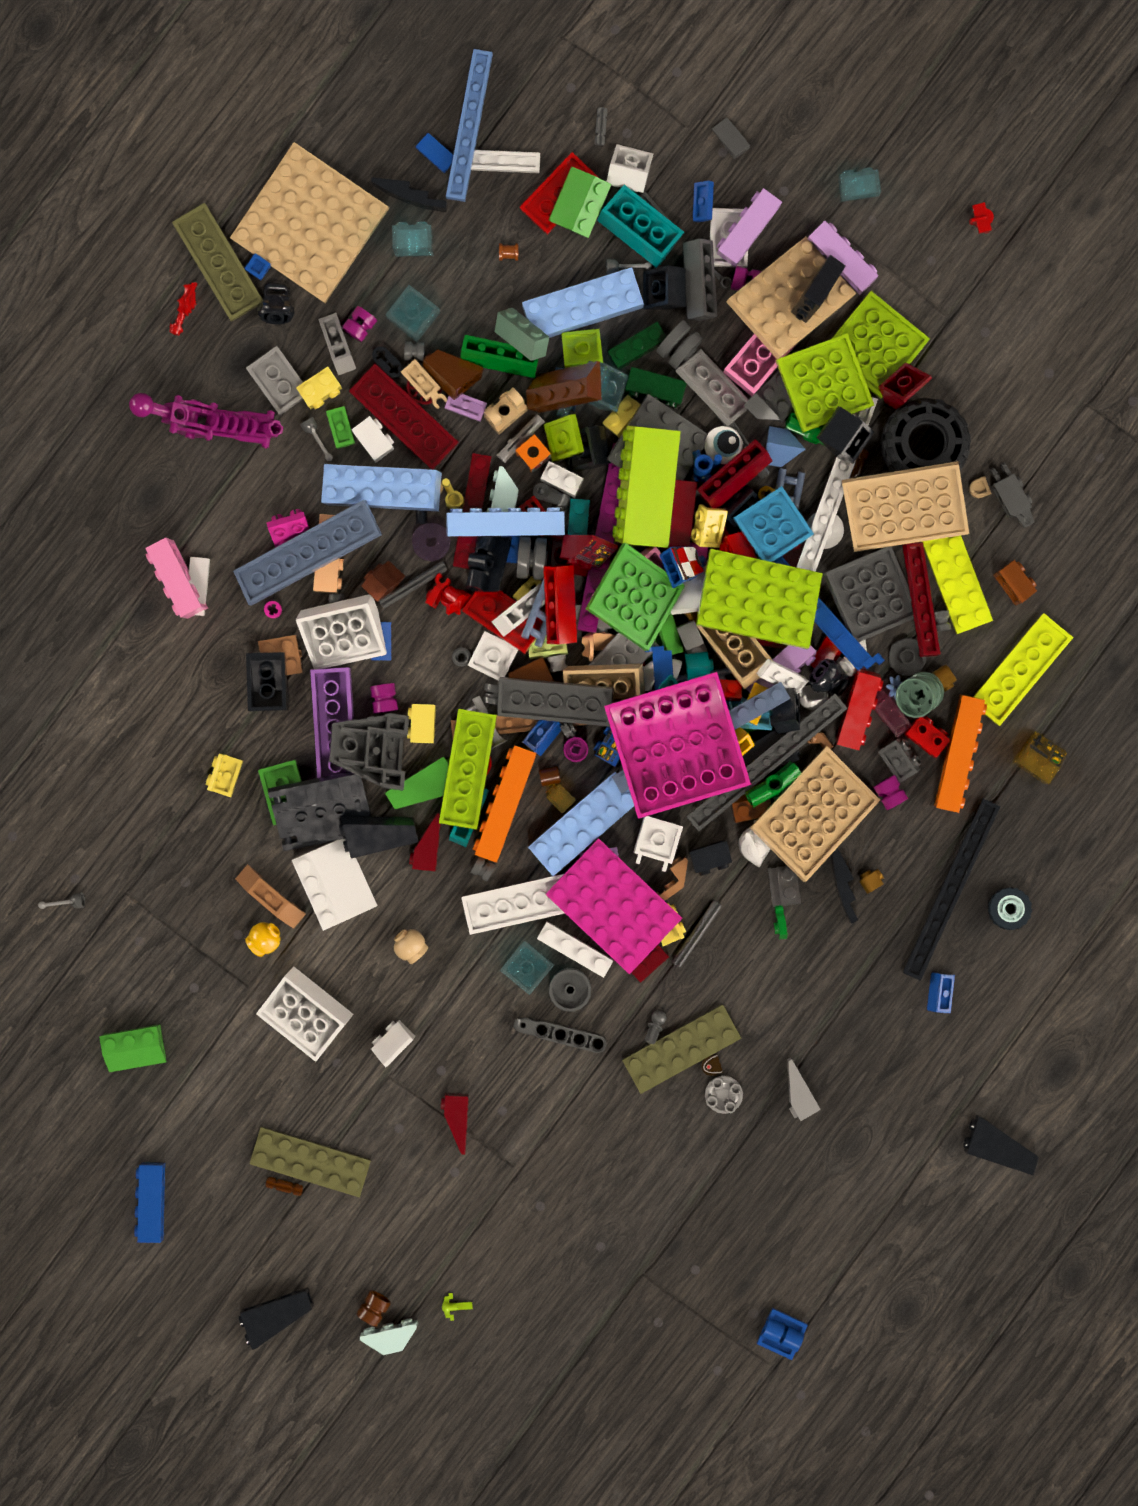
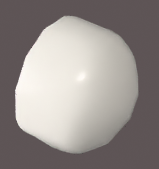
M811 685L804 686L799 692L800 703L804 708L814 711L828 700V693H817L812 690Z

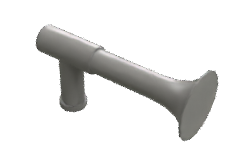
M480 696L473 698L474 706L466 709L488 714ZM496 728L491 749L508 741L499 735Z

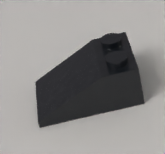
M285 652L246 653L248 711L289 710Z

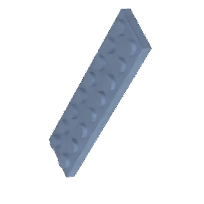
M362 500L233 572L248 605L252 606L381 536L382 533L367 501Z

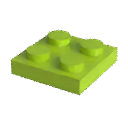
M599 329L561 333L565 368L600 361V366L603 365Z
M576 414L544 424L552 462L584 452Z

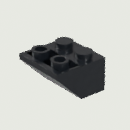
M838 406L816 438L838 459L853 464L875 432L862 420Z

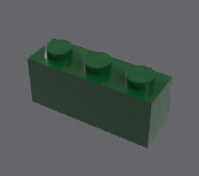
M656 322L609 350L608 357L616 370L619 371L658 348L666 338V335L659 323Z
M631 367L625 392L633 398L645 397L646 394H649L658 401L664 402L667 407L676 408V406H681L687 383L682 380Z

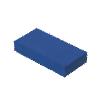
M427 133L417 144L416 149L439 170L445 173L452 166L453 154L432 135Z

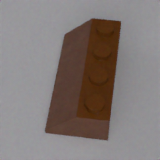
M600 361L538 374L526 390L527 409L542 413L602 400Z

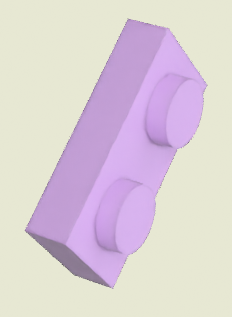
M462 394L455 400L449 396L444 408L481 422L487 403Z

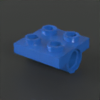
M772 1307L756 1343L792 1360L795 1352L799 1350L803 1342L808 1324Z

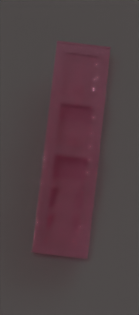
M855 674L849 676L851 684H853ZM881 689L876 694L878 701L874 712L898 738L912 724L890 696Z

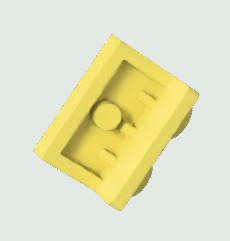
M326 367L296 387V389L310 409H318L327 398L330 397L332 399L340 394L339 390L342 387L329 367Z
M627 395L602 424L620 438L640 404Z
M220 753L218 757L215 756L212 767H214L212 775L209 774L206 781L207 790L232 797L243 761Z

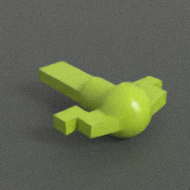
M448 1293L449 1296H445L442 1304L445 1317L450 1318V1321H454V1315H450V1311L473 1309L472 1302L449 1303V1299H453V1293Z

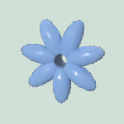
M899 675L895 679L890 677L891 684L886 685V688L890 690L889 697L896 696V690L902 683L900 682Z

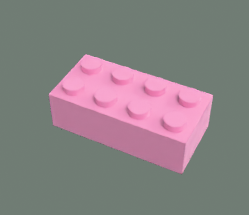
M754 334L724 369L723 373L750 396H753L777 369L778 366L775 361L777 359ZM792 347L782 357L787 356L793 350L794 347Z
M164 538L147 547L148 553L146 557L150 564H154L156 568L154 573L157 579L163 582L165 595L173 601L174 605H172L175 614L189 619L195 616V614L208 609L206 603L201 604L198 598L200 595L194 584L189 583L191 580L189 569L174 540Z

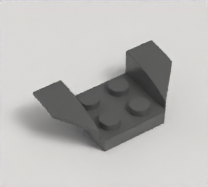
M780 371L745 403L744 407L756 419L777 420L782 423L794 411Z

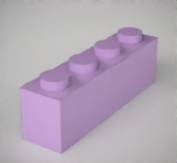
M764 188L760 193L758 191L751 199L752 205L749 208L745 207L739 215L741 220L738 224L736 222L732 224L728 230L729 236L726 239L723 237L717 245L719 248L717 255L734 267L737 266L782 204V201Z
M824 221L808 237V240L826 259L831 254L846 265L841 276L861 295L879 276L877 270L872 264L868 265L863 260L864 257L858 250L854 251L850 247V242L844 236L841 238L836 233L837 229L833 224H828Z
M788 645L773 661L800 674V668L805 664L807 666L816 659V650L811 645L809 649ZM762 678L755 681L767 688L775 685ZM754 683L745 689L749 694Z

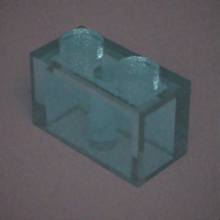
M864 168L861 172L847 170L842 172L838 178L841 202L879 197L881 193L878 169Z

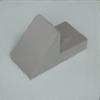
M694 620L676 627L688 654L708 652Z

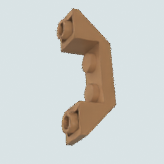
M679 856L672 862L670 867L678 881L674 882L672 880L664 886L666 890L660 894L658 891L656 892L664 901L684 888L688 864L686 857L682 859Z
M247 864L235 878L237 882L272 914L294 929L306 913L293 902H289L262 879L263 876Z

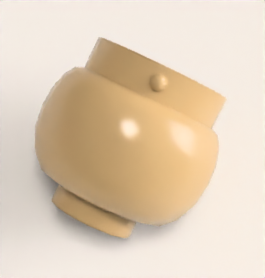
M403 929L394 938L395 954L400 959L407 960L410 964L420 959L428 950L423 935L415 929L408 931Z

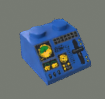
M607 726L603 733L606 737L603 742L598 741L594 751H596L595 756L615 767L620 757L611 727Z

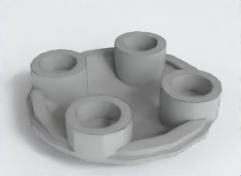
M730 1076L715 1077L706 1087V1103L717 1113H733L740 1106L743 1099L741 1085Z

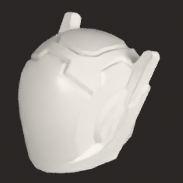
M750 827L739 838L738 846L741 854L748 861L760 867L770 848Z

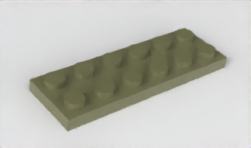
M203 203L173 221L174 227L230 321L232 322L258 307L263 299L207 205Z
M722 1004L656 1040L655 1044H649L627 1056L622 1061L640 1094L742 1038Z
M262 1126L250 1160L251 1165L359 1198L371 1163V1159Z

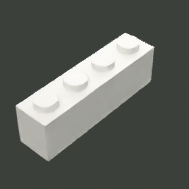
M546 921L537 937L538 940L603 978L613 963V959L548 921Z

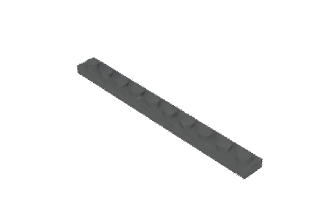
M836 694L832 695L800 722V730L785 734L746 767L751 785L709 797L687 815V819L699 832L848 708Z

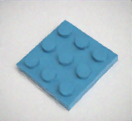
M782 486L733 518L760 560L769 562L775 561L814 535Z

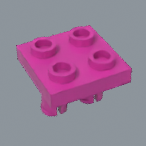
M296 509V514L292 510L290 516L287 517L278 514V519H276L274 515L271 518L272 521L267 522V527L275 547L310 529L305 514L300 509Z

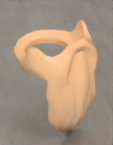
M605 632L587 633L582 637V644L585 646L582 655L588 657L589 661H593L594 650H603L616 635Z

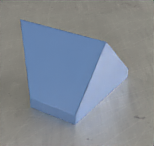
M769 426L765 449L772 459V462L769 464L770 466L782 467L805 450L788 429Z

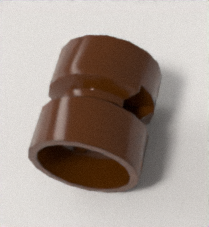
M370 1290L365 1298L366 1304L360 1306L356 1315L364 1322L377 1327L383 1318L381 1313H386L391 1301L381 1293Z

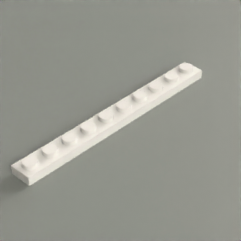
M872 397L873 407L853 414L868 426L878 401L874 397ZM836 457L811 526L814 535L806 540L796 568L816 572L844 494L842 480L850 478L855 461L852 464Z

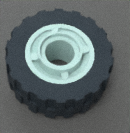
M1004 888L997 891L991 897V901L988 904L990 919L999 928L1005 930H1015L1026 925L1032 913V903L1029 901L1028 895H1025V892L1017 888ZM1009 903L1015 907L1013 914H1008L1005 910L1006 905Z

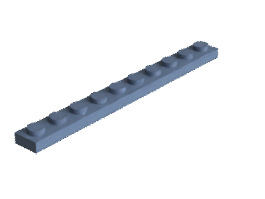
M782 682L775 684L729 710L734 730L791 699ZM624 770L612 776L621 793L629 789Z

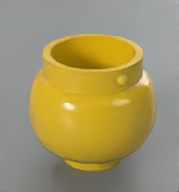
M260 922L251 928L249 936L245 938V942L255 955L262 957L265 954L272 953L279 947L280 931L273 923Z

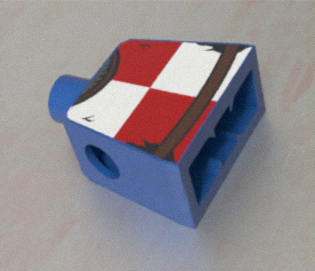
M670 547L660 554L672 588L691 581L704 573L703 567L707 564L706 557L703 555L698 556L694 547Z

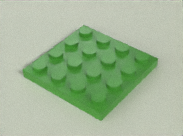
M622 543L589 601L586 610L644 651H649L685 585L682 584L672 588L668 575L663 569L627 543Z

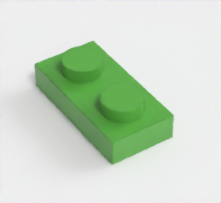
M345 406L326 411L336 448L339 449L355 444Z

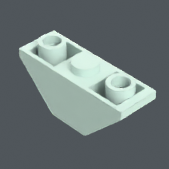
M499 466V470L494 472L493 482H496L495 490L491 489L489 500L492 501L491 508H501L502 512H508V508H516L519 490L504 467Z
M412 1318L402 1320L401 1324L397 1325L387 1323L379 1329H375V1327L366 1328L360 1334V1341L383 1355L403 1351L416 1330L418 1321H412Z

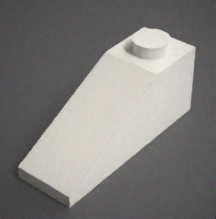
M540 584L492 621L503 637L529 617Z

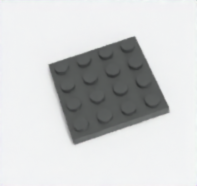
M646 394L627 425L681 431L676 480H684L694 464L692 453L696 450H699L701 453L708 435L649 394ZM623 433L606 459L618 468L623 466V461L621 460V450L625 447Z
M891 546L823 574L846 629L858 642L914 619L909 586Z

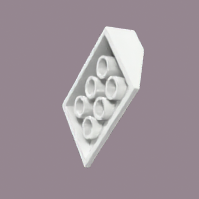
M370 594L304 609L299 612L296 618L314 670L378 657L387 653L379 612L375 600Z
M346 838L336 840L292 860L323 931L377 906L357 859H351L350 853H345L343 841H346Z
M294 966L256 1013L315 1062L354 1015Z

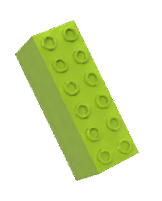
M627 426L624 429L623 441H625V447L621 450L623 466L619 470L621 485L617 489L619 504L615 508L617 523L613 528V538H615L616 542L668 548L681 431Z

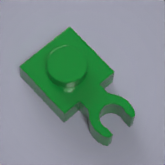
M779 905L775 907L777 923H773L775 934H778L779 940L787 939L788 933L783 906Z

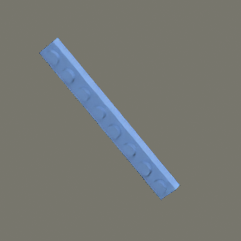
M473 49L446 199L463 202L466 200L493 53L489 51Z

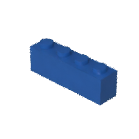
M142 1162L136 1168V1179H139V1187H136L135 1197L138 1198V1206L135 1207V1218H138V1225H135L134 1235L138 1237V1243H161L164 1240L165 1163Z

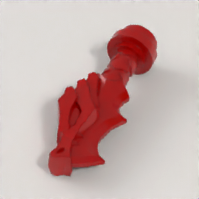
M196 282L183 285L185 292L177 300L179 302L177 319L175 323L169 326V332L174 335L180 336V333L183 332L182 323L185 316H189V313H192V309L194 310L197 305L195 289L198 283Z

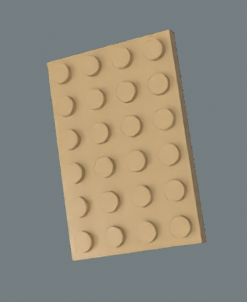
M806 236L726 301L777 360L856 295V292L840 275L821 307L807 323L797 319L791 313V310L826 260Z
M958 461L842 480L854 552L969 534Z
M826 746L805 767L801 775L755 821L750 829L803 882H806L877 805L880 799Z

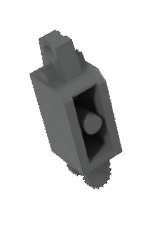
M1003 462L1000 464V468L1006 478L1001 480L998 472L994 468L990 469V474L995 481L991 488L1006 516L1009 518L1015 517L1020 525L1026 528L1035 523L1030 510L1032 508V499L1028 493H1024L1021 479L1018 476L1016 477L1015 474H1011L1008 466Z

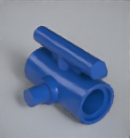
M699 450L692 453L694 456L693 478L696 482L705 483L712 477L711 471L717 473L720 470L722 461L720 454H716L714 461H712L710 456L701 455Z

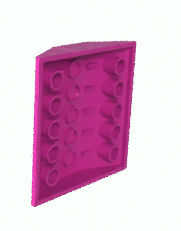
M717 672L604 706L638 819L751 785Z

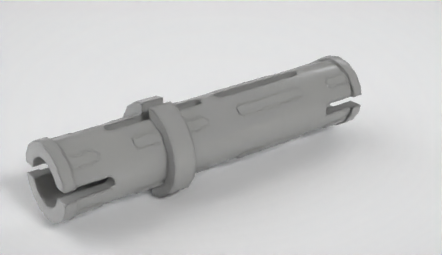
M535 414L513 439L507 441L508 444L497 454V457L506 463L515 453V450L526 442L545 421L538 414Z

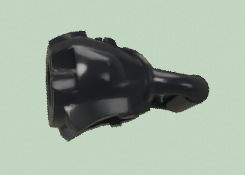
M281 283L267 284L263 291V300L257 309L260 320L266 322V324L285 325V323L292 320L295 313L294 307L289 301V288ZM268 290L285 291V294H271Z
M824 659L812 671L809 677V684L812 690L817 693L826 692L831 696L834 694L841 696L850 685V678L841 671V666L837 661Z

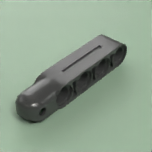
M527 1017L514 1020V1029L523 1034L595 1053L603 1052L606 1048L605 1037L598 1033ZM544 1024L548 1029L547 1032L539 1034L536 1030L538 1025ZM558 1029H563L566 1032V1036L559 1039L555 1036V1032ZM582 1034L585 1040L580 1044L576 1043L574 1036ZM594 1039H601L603 1046L595 1048L592 1045Z

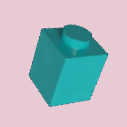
M708 652L685 654L687 680L711 674L710 671L714 670L713 660L709 659Z

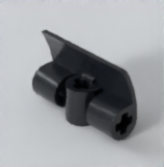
M478 536L475 553L472 552L468 558V566L471 570L467 578V589L476 592H499L512 541L511 536L501 538L496 536Z

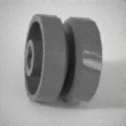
M684 320L670 332L656 350V353L662 358H667L674 352L669 359V364L675 370L694 354L704 339L697 331L686 338L691 330V326Z
M520 536L517 578L527 579L529 569L533 567V578L535 580H543V567L547 566L548 551L546 550L547 538H537L534 549H531V538Z
M568 967L559 970L550 981L549 994L551 1001L563 1011L573 1012L581 1009L588 1003L591 997L589 978L583 971L577 968ZM569 986L574 988L571 994L566 991Z

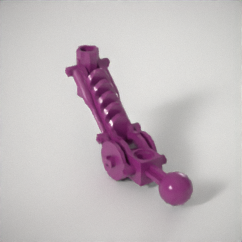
M137 393L129 401V409L135 416L146 417L149 414L161 416V422L170 425L169 432L184 435L185 438L189 439L205 438L207 441H210L214 435L234 438L238 441L262 444L261 447L267 449L270 445V438L278 437L283 432V426L280 424V421L274 420L275 412L272 410L267 411V414L217 409L218 404L216 403L207 405L195 399H191V401L182 400V397L179 395L175 396L174 402L164 403V405L154 403L152 398L146 393ZM198 417L206 418V424H198Z

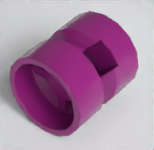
M737 265L731 290L739 291L747 284L745 283L746 278L754 279L762 271L754 269L748 271L746 267Z
M357 306L351 314L352 319H348L342 329L362 343L368 334L367 330L372 329L378 320L369 312ZM360 320L363 322L362 326L358 323Z
M394 683L370 687L371 697L375 699L372 703L374 714L398 710L397 699L393 698L396 694Z
M579 737L570 738L564 745V755L571 762H580L588 754V745Z
M895 775L874 786L878 796L883 797L882 803L886 810L908 799L904 790L899 789L900 783Z

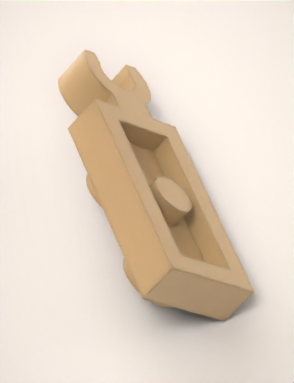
M415 359L401 371L403 376L426 401L430 398L432 399L435 408H440L436 403L438 399L441 398L444 402H447V398L443 394L437 393L441 389L440 386Z

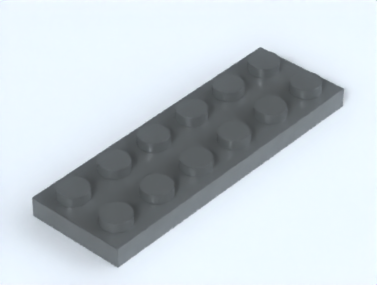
M500 677L498 716L610 727L604 706L613 703L614 687Z

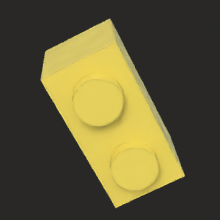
M412 704V708H408L411 727H408L407 739H410L411 743L434 744L436 705Z

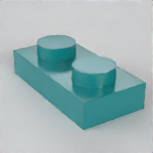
M570 500L568 535H587L590 500Z

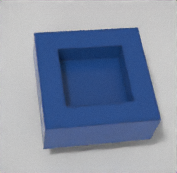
M255 253L245 267V271L261 281L270 269L271 263Z

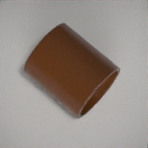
M557 766L539 770L542 787L561 783Z

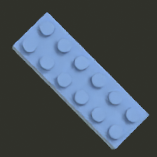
M632 267L522 302L526 319L541 329L549 338L560 335L563 332L573 331L642 309L644 305Z
M324 464L321 503L331 506L351 507L362 500H366L369 508L439 511L442 473L437 470Z
M482 508L470 509V513H463V509H450V513H446L447 536L565 535L564 511L560 512V508H547V512H540V508H528V512H521V508H508V512H502L501 508H489V512H482Z
M616 772L611 774L528 846L552 876L558 873L634 807L630 790L628 789L621 793L612 776L617 774Z

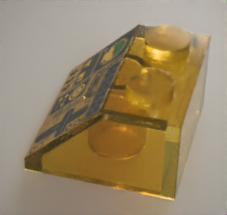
M1035 731L1013 763L1043 784H1050L1059 771L1067 752Z

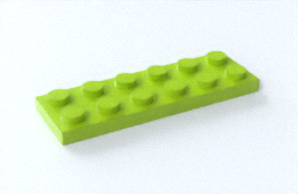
M458 709L439 823L478 829L497 715Z

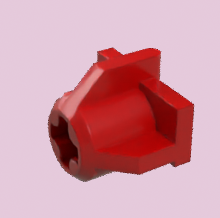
M985 202L972 205L974 218L969 220V224L975 225L979 234H987L992 231L993 212L986 208Z
M453 586L446 587L441 595V603L446 606V614L450 615L455 612L457 615H460L461 609L470 600L471 594L466 593L464 590L456 589Z

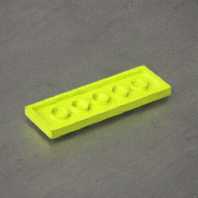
M961 535L921 541L947 611L949 610L950 620L955 633L959 634L993 621Z
M1043 613L973 696L985 700L984 704H987L985 715L998 726L1003 723L1073 639L1070 634Z

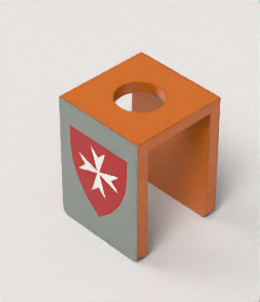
M535 434L515 450L516 455L520 456L530 467L532 474L551 459V453ZM530 447L538 448L539 454L537 457L532 458L528 455L527 451Z

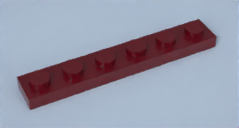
M472 454L463 513H470V509L482 508L483 510L492 456ZM458 536L453 567L471 570L468 566V558L472 552L475 553L478 536Z
M923 543L904 544L903 552L920 657L938 656L941 653Z

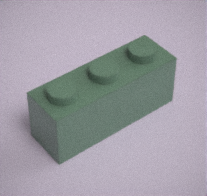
M514 308L498 312L495 333L530 361L546 356L549 342L547 334Z

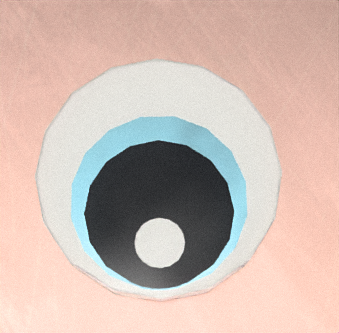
M720 426L708 433L704 448L712 461H714L716 454H720L722 456L721 464H727L743 450V441L737 430L729 426Z

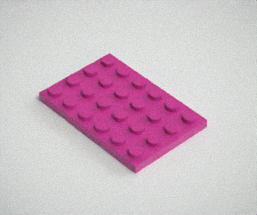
M599 838L545 894L628 974L644 960L682 919L676 911Z

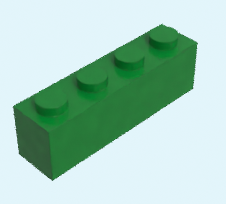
M469 335L464 336L460 356L461 359L483 368L535 378L539 360L530 361L510 344Z

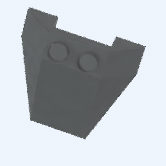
M389 713L383 716H372L360 720L355 719L333 723L329 762L383 788L403 791L405 771H401L403 740L408 735L409 716Z

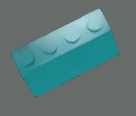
M623 185L602 209L597 219L599 223L656 268L668 256L684 234V231L626 185Z

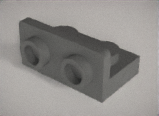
M902 736L878 751L899 783L911 777L922 768L919 757L913 754L910 750L909 742L903 739Z

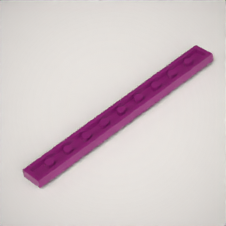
M612 463L608 467L595 536L611 543L614 542L613 528L617 523V518H615V508L619 504L617 489L621 485V480H619L620 468ZM611 556L600 568L588 570L577 630L596 633L599 618L586 610V607L609 568Z

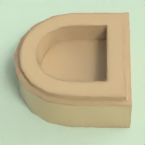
M985 476L971 482L969 485L971 496L983 498L991 495Z

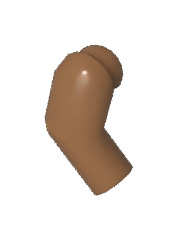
M823 732L817 733L807 742L809 744H820L822 748L828 746L831 749L833 747Z

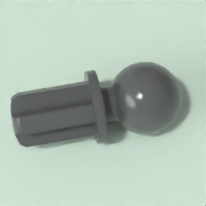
M661 1010L653 1012L651 1016L653 1023H648L649 1029L645 1036L647 1043H656L659 1032L663 1030L660 1025H663L667 1019L665 1012Z

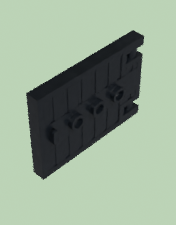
M350 771L268 788L269 799L273 798L274 800L271 801V806L280 839L284 838V841H282L283 851L345 839V835L341 836L339 825L342 824L341 817L371 816L362 777Z

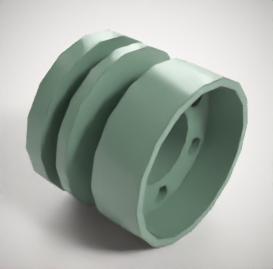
M925 671L918 672L902 682L897 688L895 696L897 706L901 712L909 717H923L940 705L944 697V688L940 679L934 674Z

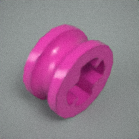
M269 601L264 606V612L269 618L275 619L282 614V607L276 601ZM274 604L278 612L277 614L270 615L271 611L268 608L269 606L273 607L272 605Z

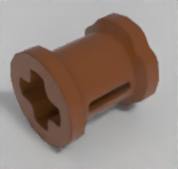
M499 243V261L503 259H515V261H518V243H515V245Z

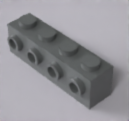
M696 239L683 243L684 268H686L688 320L703 321L717 317L713 240Z

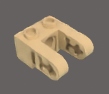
M514 388L504 392L499 397L500 401L496 405L492 403L484 410V418L499 435L528 410L524 404V399ZM501 407H508L510 409L509 414L506 416L499 413Z

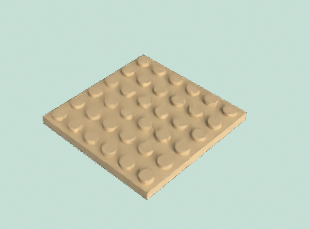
M294 142L230 238L252 254L256 253L271 263V267L326 303L389 210V207Z

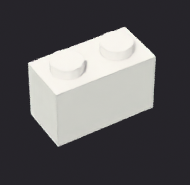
M369 416L354 427L352 432L377 463L394 450L392 446L394 441L388 433L384 436L380 430L383 428L376 418L372 420Z
M550 461L540 478L542 482L574 498L583 483L582 477Z

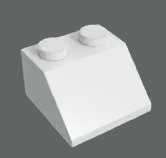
M616 144L606 182L611 183L614 187L626 185L633 192L643 193L653 153Z
M400 1020L397 1023L392 1021L385 1029L387 1033L383 1037L379 1035L372 1042L374 1046L371 1050L385 1067L415 1038V1035Z

